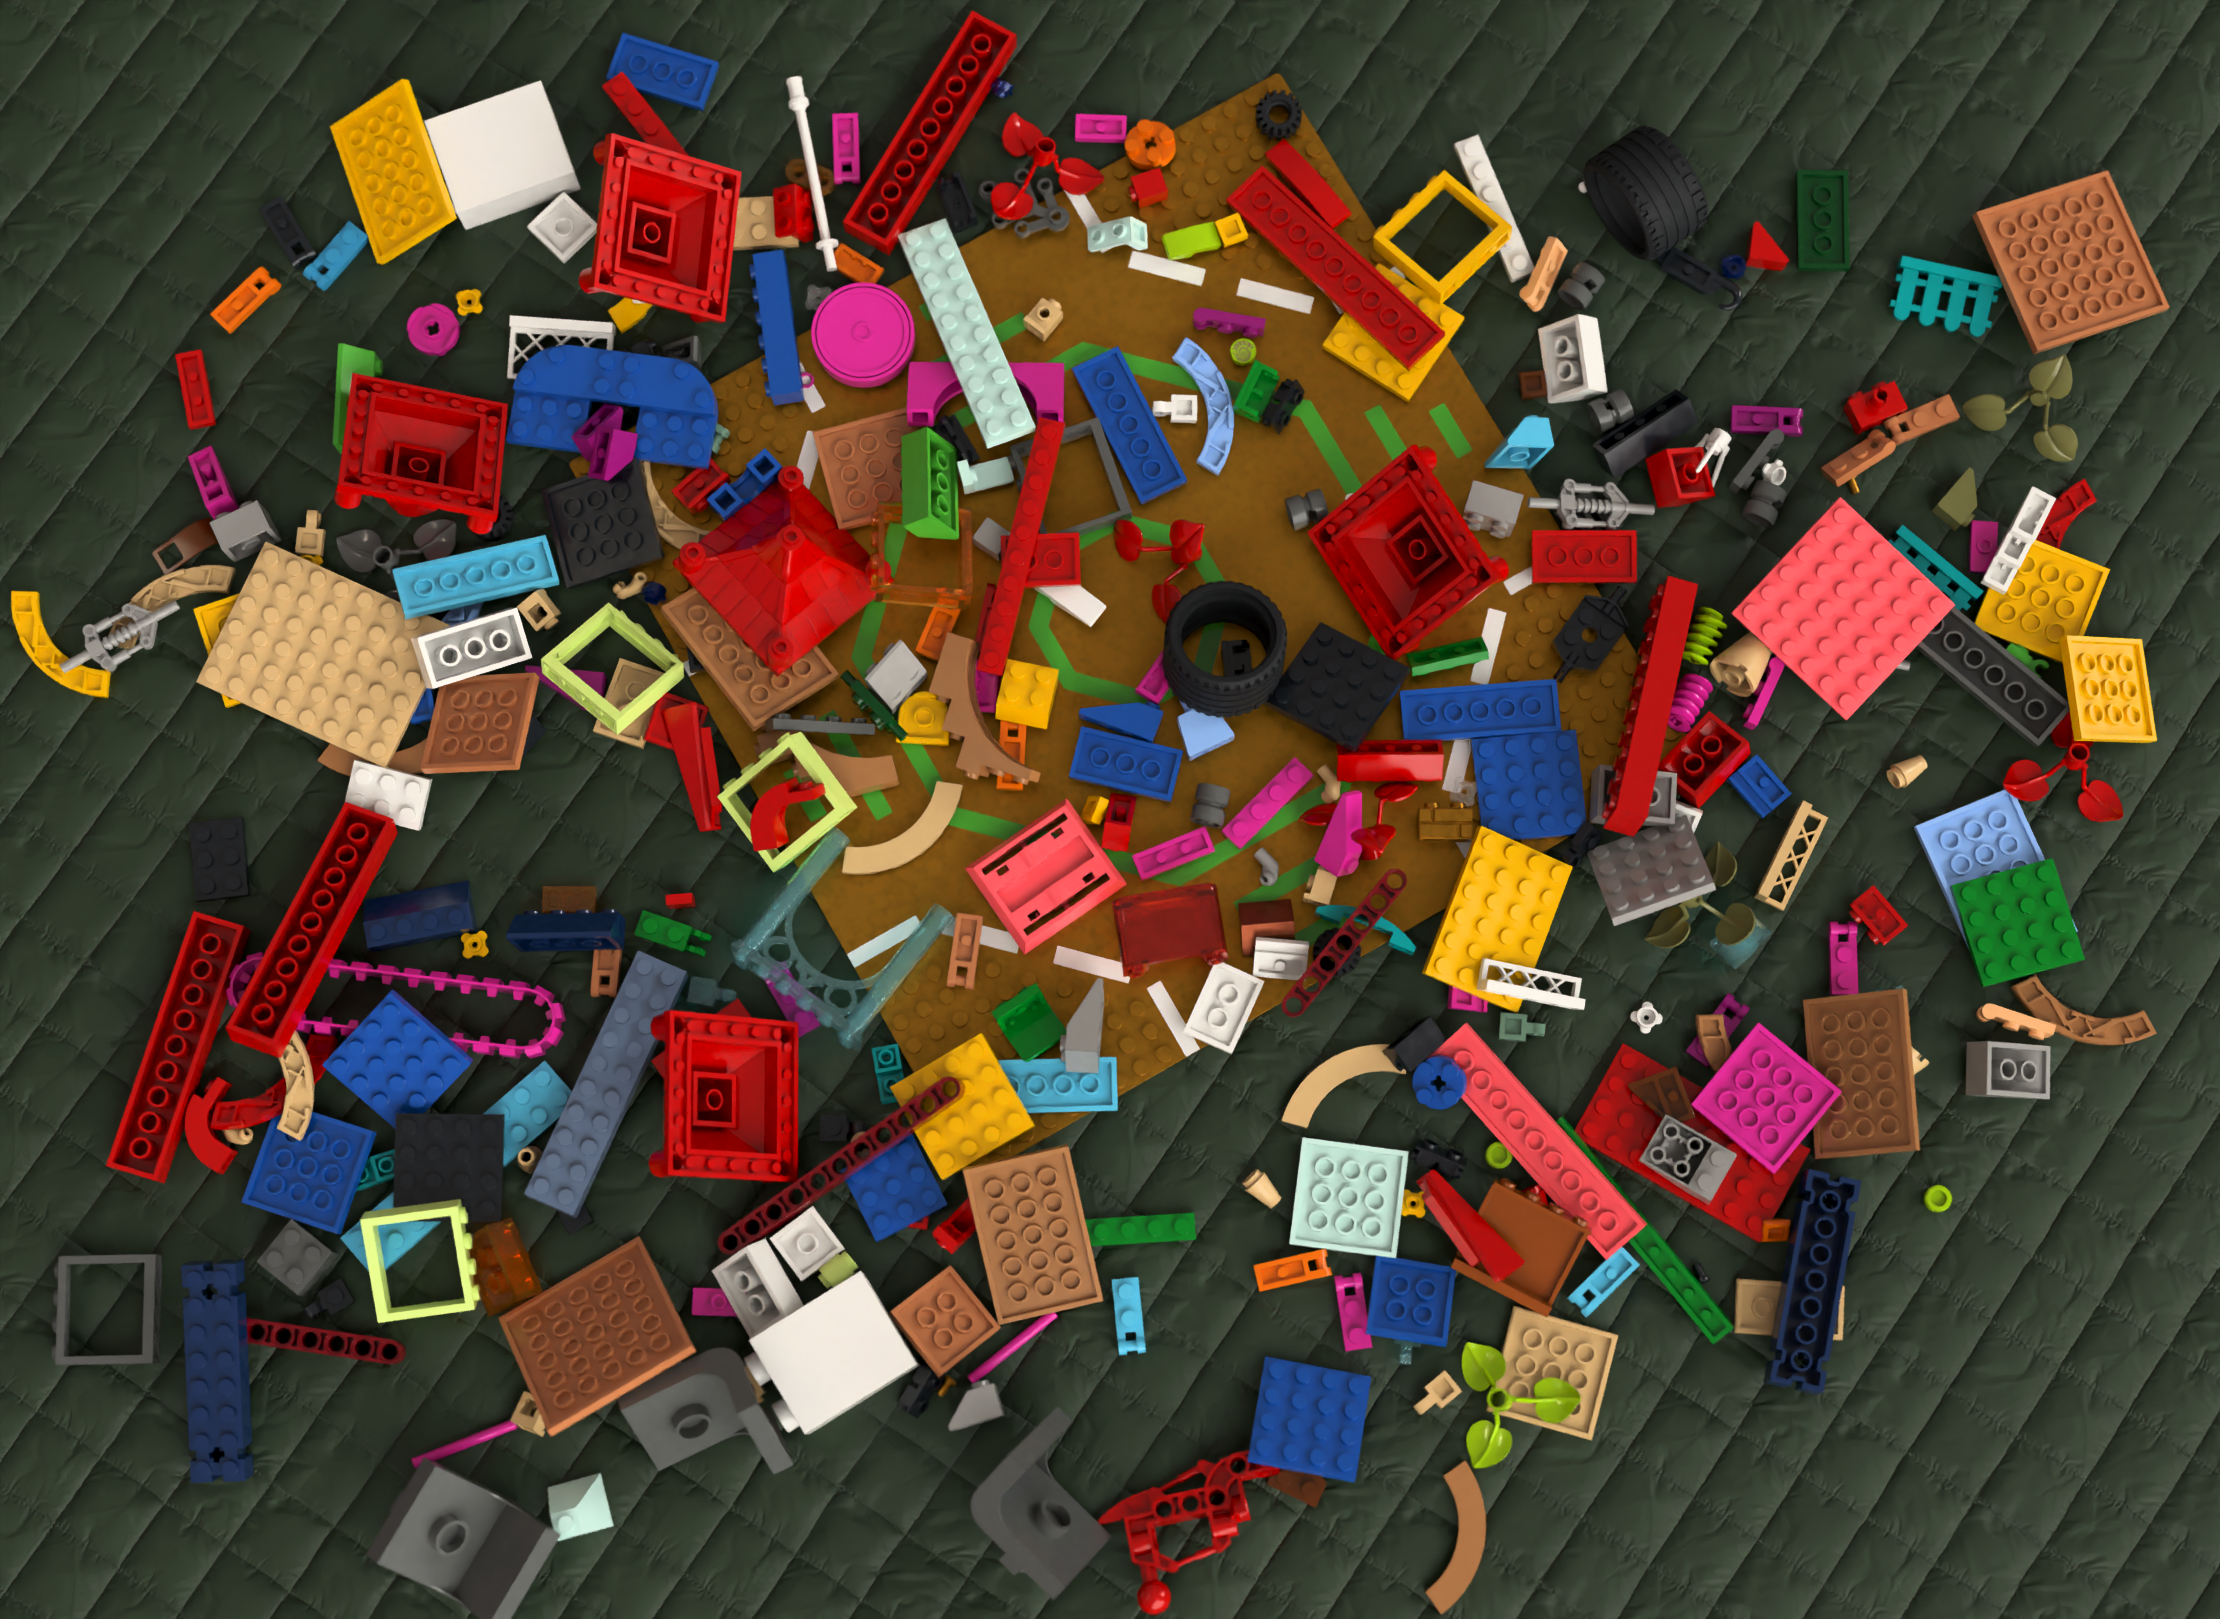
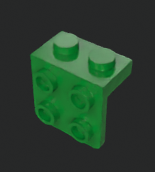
M1036 983L1024 987L1019 991L1018 995L1009 1001L1000 1003L991 1012L996 1023L1024 1062L1031 1061L1061 1040V1035H1066V1028L1049 1006Z

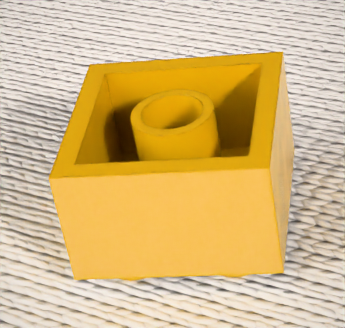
M1007 659L996 703L995 719L1047 729L1057 689L1059 669Z

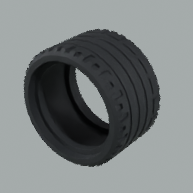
M1643 125L1637 127L1587 160L1585 164V187L1598 216L1615 240L1636 258L1647 261L1654 260L1706 224L1708 205L1697 175L1677 146L1666 135L1655 128Z
M1209 582L1188 591V594H1184L1181 600L1177 601L1174 608L1171 609L1165 626L1163 671L1167 684L1172 689V693L1178 696L1179 700L1190 709L1193 708L1198 713L1218 718L1242 716V714H1248L1253 709H1258L1260 705L1265 704L1268 700V695L1272 696L1278 687L1284 667L1287 628L1285 620L1282 619L1281 611L1277 609V605L1271 602L1267 595L1262 594V591L1256 590L1250 585H1244L1241 582ZM1220 622L1232 623L1244 627L1253 633L1262 643L1266 651V657L1257 667L1247 673L1230 677L1216 676L1194 665L1187 657L1182 645L1191 633L1202 626Z

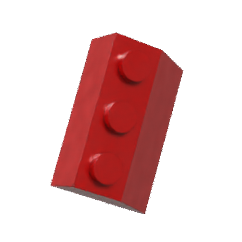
M1709 711L1659 763L1658 771L1677 773L1676 792L1692 806L1699 809L1750 756V745L1745 738Z

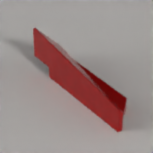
M696 702L666 708L663 710V716L699 831L721 830L719 813L722 812V803L717 797L720 795L711 727L699 729Z
M1430 1170L1416 1181L1424 1192L1422 1194L1423 1201L1471 1267L1477 1266L1482 1262L1494 1282L1497 1283L1503 1281L1524 1265L1525 1261L1436 1170Z

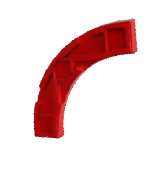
M2085 478L2072 485L2054 502L2036 538L2037 541L2060 549L2064 533L2079 513L2097 501Z
M310 1034L305 1048L312 1066L314 1086L326 1070L322 1064L335 1051L338 1042L336 1036ZM281 1079L274 1086L267 1089L266 1093L252 1099L249 1097L238 1101L216 1102L210 1127L213 1130L241 1129L266 1122L282 1114L286 1095V1079Z

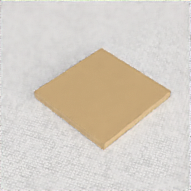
M1513 1306L1501 1351L1506 1361V1372L1502 1379L1495 1381L1497 1388L1504 1389L1515 1397L1536 1398L1534 1386L1537 1382L1545 1378H1558L1571 1384L1579 1392L1581 1401L1571 1415L1559 1423H1548L1542 1420L1536 1413V1403L1513 1402L1510 1409L1503 1412L1500 1411L1499 1415L1592 1440L1618 1335L1552 1316L1545 1317L1537 1312ZM1487 1405L1486 1411L1493 1413L1494 1409Z

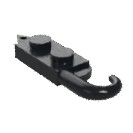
M1673 246L1672 249L1655 258L1660 266L1659 271L1702 295H1712L1720 287L1731 292L1734 296L1732 303L1728 305L1719 304L1718 307L1720 309L1730 311L1740 305L1742 292L1736 283L1718 274V271Z

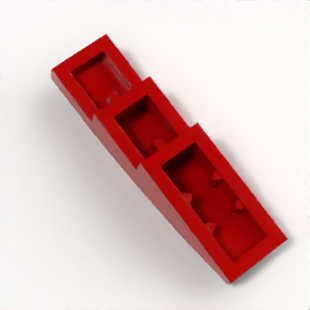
M1285 139L1264 154L1266 160L1282 174L1283 180L1299 194L1300 200L1330 228L1334 229L1352 215L1351 211L1332 188Z

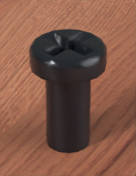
M1700 1262L1692 1265L1698 1278L1697 1281L1700 1284L1710 1280L1709 1276H1705Z

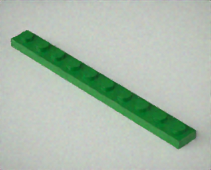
M1563 1116L1558 1119L1556 1123L1647 1223L1643 1229L1629 1240L1630 1244L1712 1344L1716 1343L1734 1329L1733 1323Z

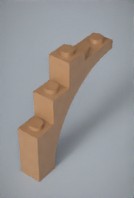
M947 632L929 692L937 695L936 700L950 704L942 730L951 732L950 738L963 742L955 767L964 770V776L977 780L979 775L988 777L989 773L1004 777L1005 773L1014 775L1013 781L1026 785L1029 780L1038 783L1041 772L1023 765L1009 755L995 740L984 721L978 704L975 685L976 660L980 642Z
M766 724L761 726V731H767V733L757 735L758 743L754 744L757 759H760L758 756L768 748H776L779 745L777 740L788 732L790 735L797 732L766 730ZM809 742L849 797L900 785L892 755L874 758L848 757L829 752ZM788 749L772 763L795 758V761H791L794 777L799 776L801 782L813 780L791 749Z

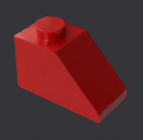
M1111 792L1101 848L1112 851H1128L1137 800L1136 796Z

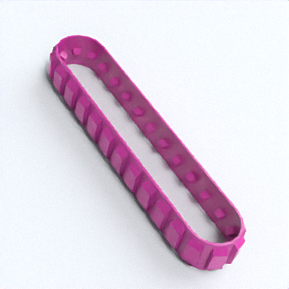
M264 952L248 955L247 961L242 962L241 965H235L228 977L231 979L230 988L226 990L231 1006L237 1007L245 992L243 991L245 983L248 984L251 979L250 975L257 969L265 954ZM332 959L326 970L330 972L331 978H339L340 973L354 974L357 981L364 982L367 976L382 978V984L391 985L393 979L408 981L409 987L414 988L418 987L419 982L434 984L435 990L443 991L445 986L461 987V993L470 994L471 989L486 990L488 997H496L498 992L511 993L514 1000L521 1001L524 995L536 996L534 1003L541 1007L547 1001L551 1010L545 1013L547 1020H552L550 1028H545L542 1033L545 1037L538 1042L537 1039L529 1040V1046H516V1040L507 1039L506 1044L490 1043L489 1036H481L479 1041L464 1040L463 1033L455 1032L453 1038L449 1039L464 1052H467L468 1047H473V1051L477 1054L493 1055L495 1050H499V1054L503 1057L519 1059L521 1053H524L532 1059L546 1055V1049L552 1045L556 1047L564 1035V1032L561 1031V1023L566 1021L563 1006L560 1003H553L555 995L538 985L534 989H530V985L526 982L510 980L509 986H506L500 979L484 977L481 983L474 976L458 974L456 979H452L450 974L431 971L430 976H426L424 971L412 968H405L403 973H399L398 968L387 965H379L377 970H374L373 966L369 963L354 961L351 967H349L346 962ZM303 1014L296 1031L310 1033L311 1028H314L316 1033L328 1036H336L337 1032L341 1031V1035L347 1038L359 1023L358 1020H349L348 1025L333 1024L332 1017L325 1016L321 1022L307 1021L306 1014Z

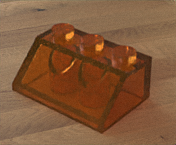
M512 1217L487 1225L471 1235L472 1249H469L471 1259L475 1258L477 1267L474 1281L475 1284L480 1286L479 1293L489 1317L521 1304L543 1292L539 1278L535 1274L529 1255L524 1248Z

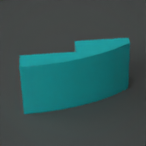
M898 1044L871 1048L881 1103L883 1105L898 1102L890 1088L904 1079Z
M395 1149L367 1159L356 1192L394 1179Z

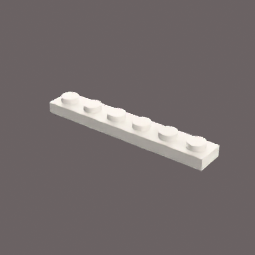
M1476 135L1455 143L1454 149L1473 194L1512 226L1511 239L1498 250L1510 282L1513 283L1531 276L1534 265L1479 136ZM1487 225L1489 232L1491 233L1493 229Z

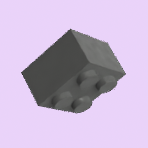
M291 1219L258 1259L257 1263L294 1293L306 1296L339 1253L299 1221Z

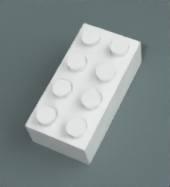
M517 608L504 609L411 638L425 686L430 689L532 658Z

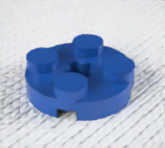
M1444 1055L1431 1056L1420 1063L1413 1075V1089L1418 1102L1433 1109H1447L1456 1104L1465 1094L1467 1087V1078L1464 1070L1460 1069L1455 1060ZM1438 1075L1441 1076L1442 1081H1446V1085L1442 1086L1441 1089L1437 1088V1085H1434L1433 1080L1437 1079Z

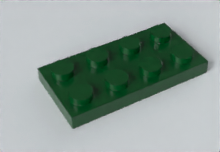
M1797 170L1795 173L1797 271H1849L1848 170Z

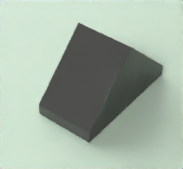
M691 336L662 346L661 357L685 361L701 372L702 346L697 336Z

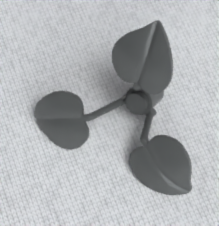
M446 519L434 520L423 524L418 528L413 539L414 543L420 547L417 550H400L399 548L392 550L387 546H383L382 540L376 532L368 529L358 530L348 535L337 537L336 542L342 558L350 568L360 573L372 571L377 564L385 569L394 581L392 569L397 568L399 565L400 555H417L423 552L425 558L429 561L449 557L455 547L457 526L454 521ZM390 590L385 594V596L400 602L397 590Z

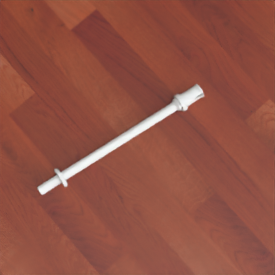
M794 76L786 80L790 96L788 104L789 108L796 113L821 241L816 243V249L823 251L827 271L831 272L837 270L833 248L839 244L838 240L831 239L805 112L809 101L804 94L802 77Z

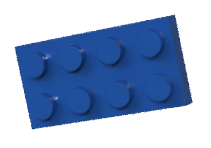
M622 33L606 80L608 82L617 74L623 72L638 92L703 111L717 74L719 63Z
M1081 726L1069 778L1171 802L1183 750Z

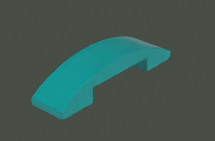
M1345 905L1317 907L1314 916L1339 926L1342 916L1349 918L1357 908ZM1359 915L1354 918V921L1368 926L1369 922L1366 917ZM1381 917L1373 929L1391 936L1388 943L1389 947L1412 956L1416 949L1412 941L1397 926Z

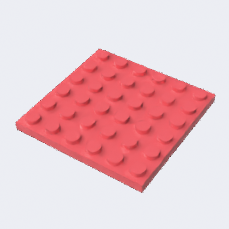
M1838 497L1730 614L1844 720H1848L1955 604L1841 497Z

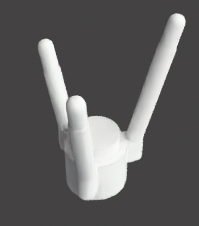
M1714 428L1710 435L1705 434L1703 439L1695 446H1705L1707 450L1695 469L1696 473L1702 470L1712 454L1718 455L1720 453L1711 478L1713 488L1725 456L1730 450L1727 445L1731 441L1730 435L1719 428Z

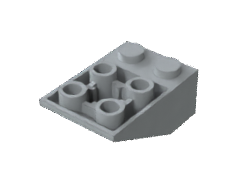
M901 640L896 644L892 642L883 652L884 658L878 664L874 662L865 673L867 675L865 681L868 690L893 715L899 710L902 703L928 677L926 669Z
M1666 1114L1639 1161L1685 1192L1709 1205L1737 1154Z

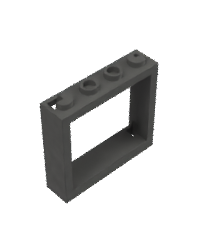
M1098 417L1065 428L1061 444L1088 435L1092 436L1118 512L1055 533L1079 532L1080 536L1112 526L1117 520L1132 519V511ZM1034 439L1010 446L1011 455L1007 456L1011 470H1017L1019 479L1015 480L1019 493H1021L1026 473L1021 458L1030 455ZM1043 519L1038 534H1048Z
M162 1255L59 1256V1260L54 1268L55 1278L58 1279V1289L54 1291V1304L57 1306V1316L53 1319L56 1344H53L52 1358L55 1360V1365L160 1364ZM144 1263L142 1355L69 1356L71 1265Z

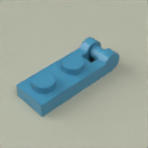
M348 221L315 261L305 268L303 276L308 280L313 279L317 283V287L325 291L369 242L367 234ZM323 267L328 270L324 275L320 273Z

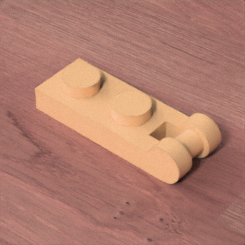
M1548 237L1527 286H1524L1519 293L1522 300L1534 312L1540 311L1543 308L1568 252L1556 237Z
M1990 1003L1976 1011V1017L1981 1022L1994 1020L2003 1023L2002 1027L2007 1030L2018 1032L2021 1029L2029 1032V1037L2038 1040H2044V1037L2052 1036L2056 1028L2055 1024Z

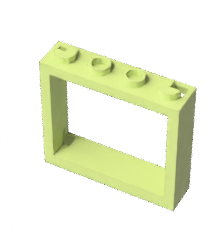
M607 603L541 659L542 674L616 735L684 678V663L678 659V655L671 654L665 649L660 640L657 638L653 639L640 624L633 623L627 618L623 610H617L610 603ZM609 626L666 672L621 711L616 709L564 666L568 660Z
M801 731L790 735L788 732L777 740L779 745L776 748L772 749L770 747L758 756L760 761L757 764L751 763L740 771L742 776L737 780L733 778L723 785L724 791L717 796L752 843L750 831L752 814L736 793L788 749H791L816 784H824L826 792L824 795L835 809L783 852L780 853L777 848L758 851L773 873L787 866L857 808Z
M461 1199L364 1212L360 1222L378 1323L475 1310L478 1300H481L480 1286L475 1284L474 1281L477 1267L475 1258L471 1259L469 1249H472L471 1233H466L465 1223H468V1213H466L465 1207L462 1208ZM451 1215L464 1298L392 1308L378 1225Z

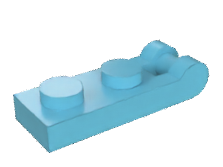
M1621 1247L1595 1269L1567 1299L1572 1304L1575 1302L1582 1309L1580 1312L1587 1317L1640 1264ZM1587 1290L1595 1296L1590 1302L1583 1296Z
M1138 1277L1112 1280L1119 1355H1127V1352L1130 1351L1146 1353ZM1136 1332V1340L1126 1341L1125 1333Z

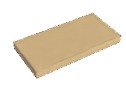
M1736 1279L1734 1333L1772 1336L1781 1282ZM1842 1286L1833 1340H1843L1845 1286Z

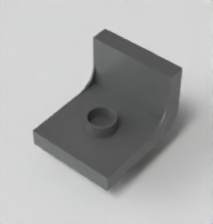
M714 1348L684 1362L679 1361L617 1398L621 1412L659 1471L720 1441L740 1434L751 1435L773 1474L793 1466L776 1418L768 1409L760 1407L744 1364L739 1355L731 1349Z
M1058 1406L1002 1461L978 1487L971 1499V1511L976 1523L1002 1550V1556L999 1561L1014 1576L1019 1572L1027 1573L1053 1600L1112 1537L1056 1482L1049 1471L1047 1464L1049 1448L1073 1423Z
M424 1457L404 1492L400 1491L389 1510L391 1513L367 1551L366 1556L378 1565L445 1594L480 1619H511L561 1534L502 1494Z

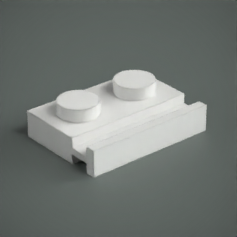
M1256 937L1253 976L1299 980L1307 970L1309 941Z

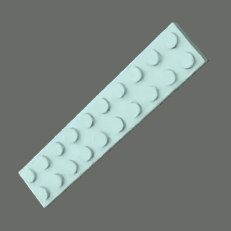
M946 219L900 234L898 241L987 449L1035 432L1036 426Z

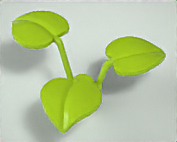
M1471 1342L1465 1344L1462 1355L1464 1378L1467 1384L1476 1391H1484L1491 1384V1391L1487 1395V1403L1494 1409L1493 1415L1495 1418L1494 1425L1487 1420L1478 1421L1470 1427L1467 1433V1449L1474 1468H1486L1495 1465L1509 1453L1512 1445V1436L1508 1430L1499 1428L1500 1411L1503 1412L1510 1409L1513 1402L1536 1403L1537 1415L1548 1423L1564 1421L1580 1403L1581 1396L1571 1384L1558 1378H1545L1537 1382L1534 1386L1536 1398L1512 1396L1508 1391L1497 1388L1495 1381L1502 1379L1506 1372V1361L1503 1355L1497 1349L1490 1346Z

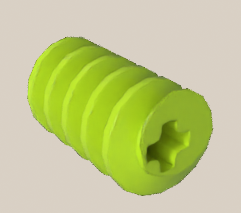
M1700 607L1698 610L1699 615H1696L1694 618L1696 624H1691L1689 628L1691 633L1687 634L1682 658L1697 665H1708L1709 662L1704 658V655H1713V652L1708 647L1718 646L1713 637L1722 638V633L1717 629H1726L1727 625L1722 621L1724 617L1719 612L1708 607Z

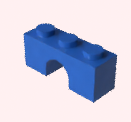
M764 448L746 464V470L739 479L730 485L727 483L723 484L707 498L710 508L723 522L777 481L779 471L783 467Z

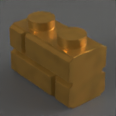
M1424 803V807H1419L1417 812V841L1471 842L1473 837L1472 808H1466L1465 803H1451L1450 808L1439 807V803Z

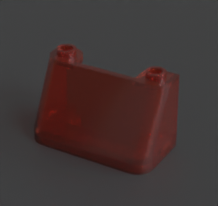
M1203 883L1119 897L1112 901L1113 920L1123 977L1139 978L1144 976L1151 964L1201 956L1202 961L1208 962L1209 965H1218L1228 960L1219 896L1215 884Z

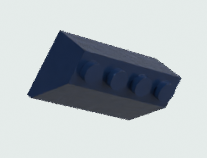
M468 880L364 900L363 924L367 948L373 952L460 936L464 933L478 932Z
M584 909L576 910V913L552 910L550 914H540L538 911H525L524 914L515 915L506 933V939L520 952L624 950L625 918L614 909H603L601 913H592V911Z

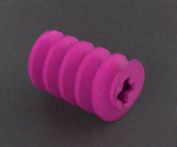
M1686 674L1680 679V683L1676 686L1668 721L1669 727L1678 732H1688L1691 729L1690 725L1695 722V717L1699 715V709L1703 708L1704 701L1709 698V693L1713 691L1711 682L1696 674Z

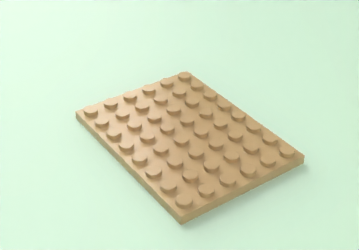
M265 541L196 682L386 768L389 766L426 690L411 638L451 625L429 615L405 620L400 602Z

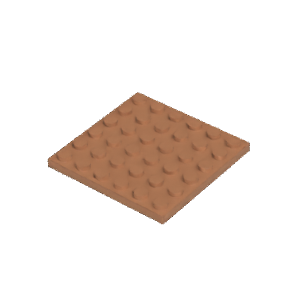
M2108 170L1978 211L1972 216L2033 354L2164 312L2170 308Z
M640 1236L498 1318L546 1430L551 1437L696 1352Z

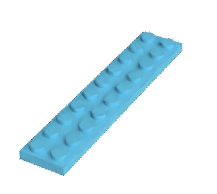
M546 1061L542 1062L484 1113L505 1114L504 1167L515 1159L523 1148L531 1145L559 1120L571 1095V1089ZM394 1192L372 1211L393 1208ZM359 1221L341 1237V1240L369 1271L361 1222ZM406 1221L378 1225L385 1271L441 1222Z

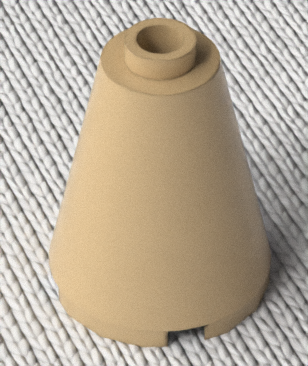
M1748 632L1716 656L1710 664V670L1719 684L1721 681H1724L1728 685L1726 690L1738 696L1748 697L1756 691L1772 652L1751 632Z

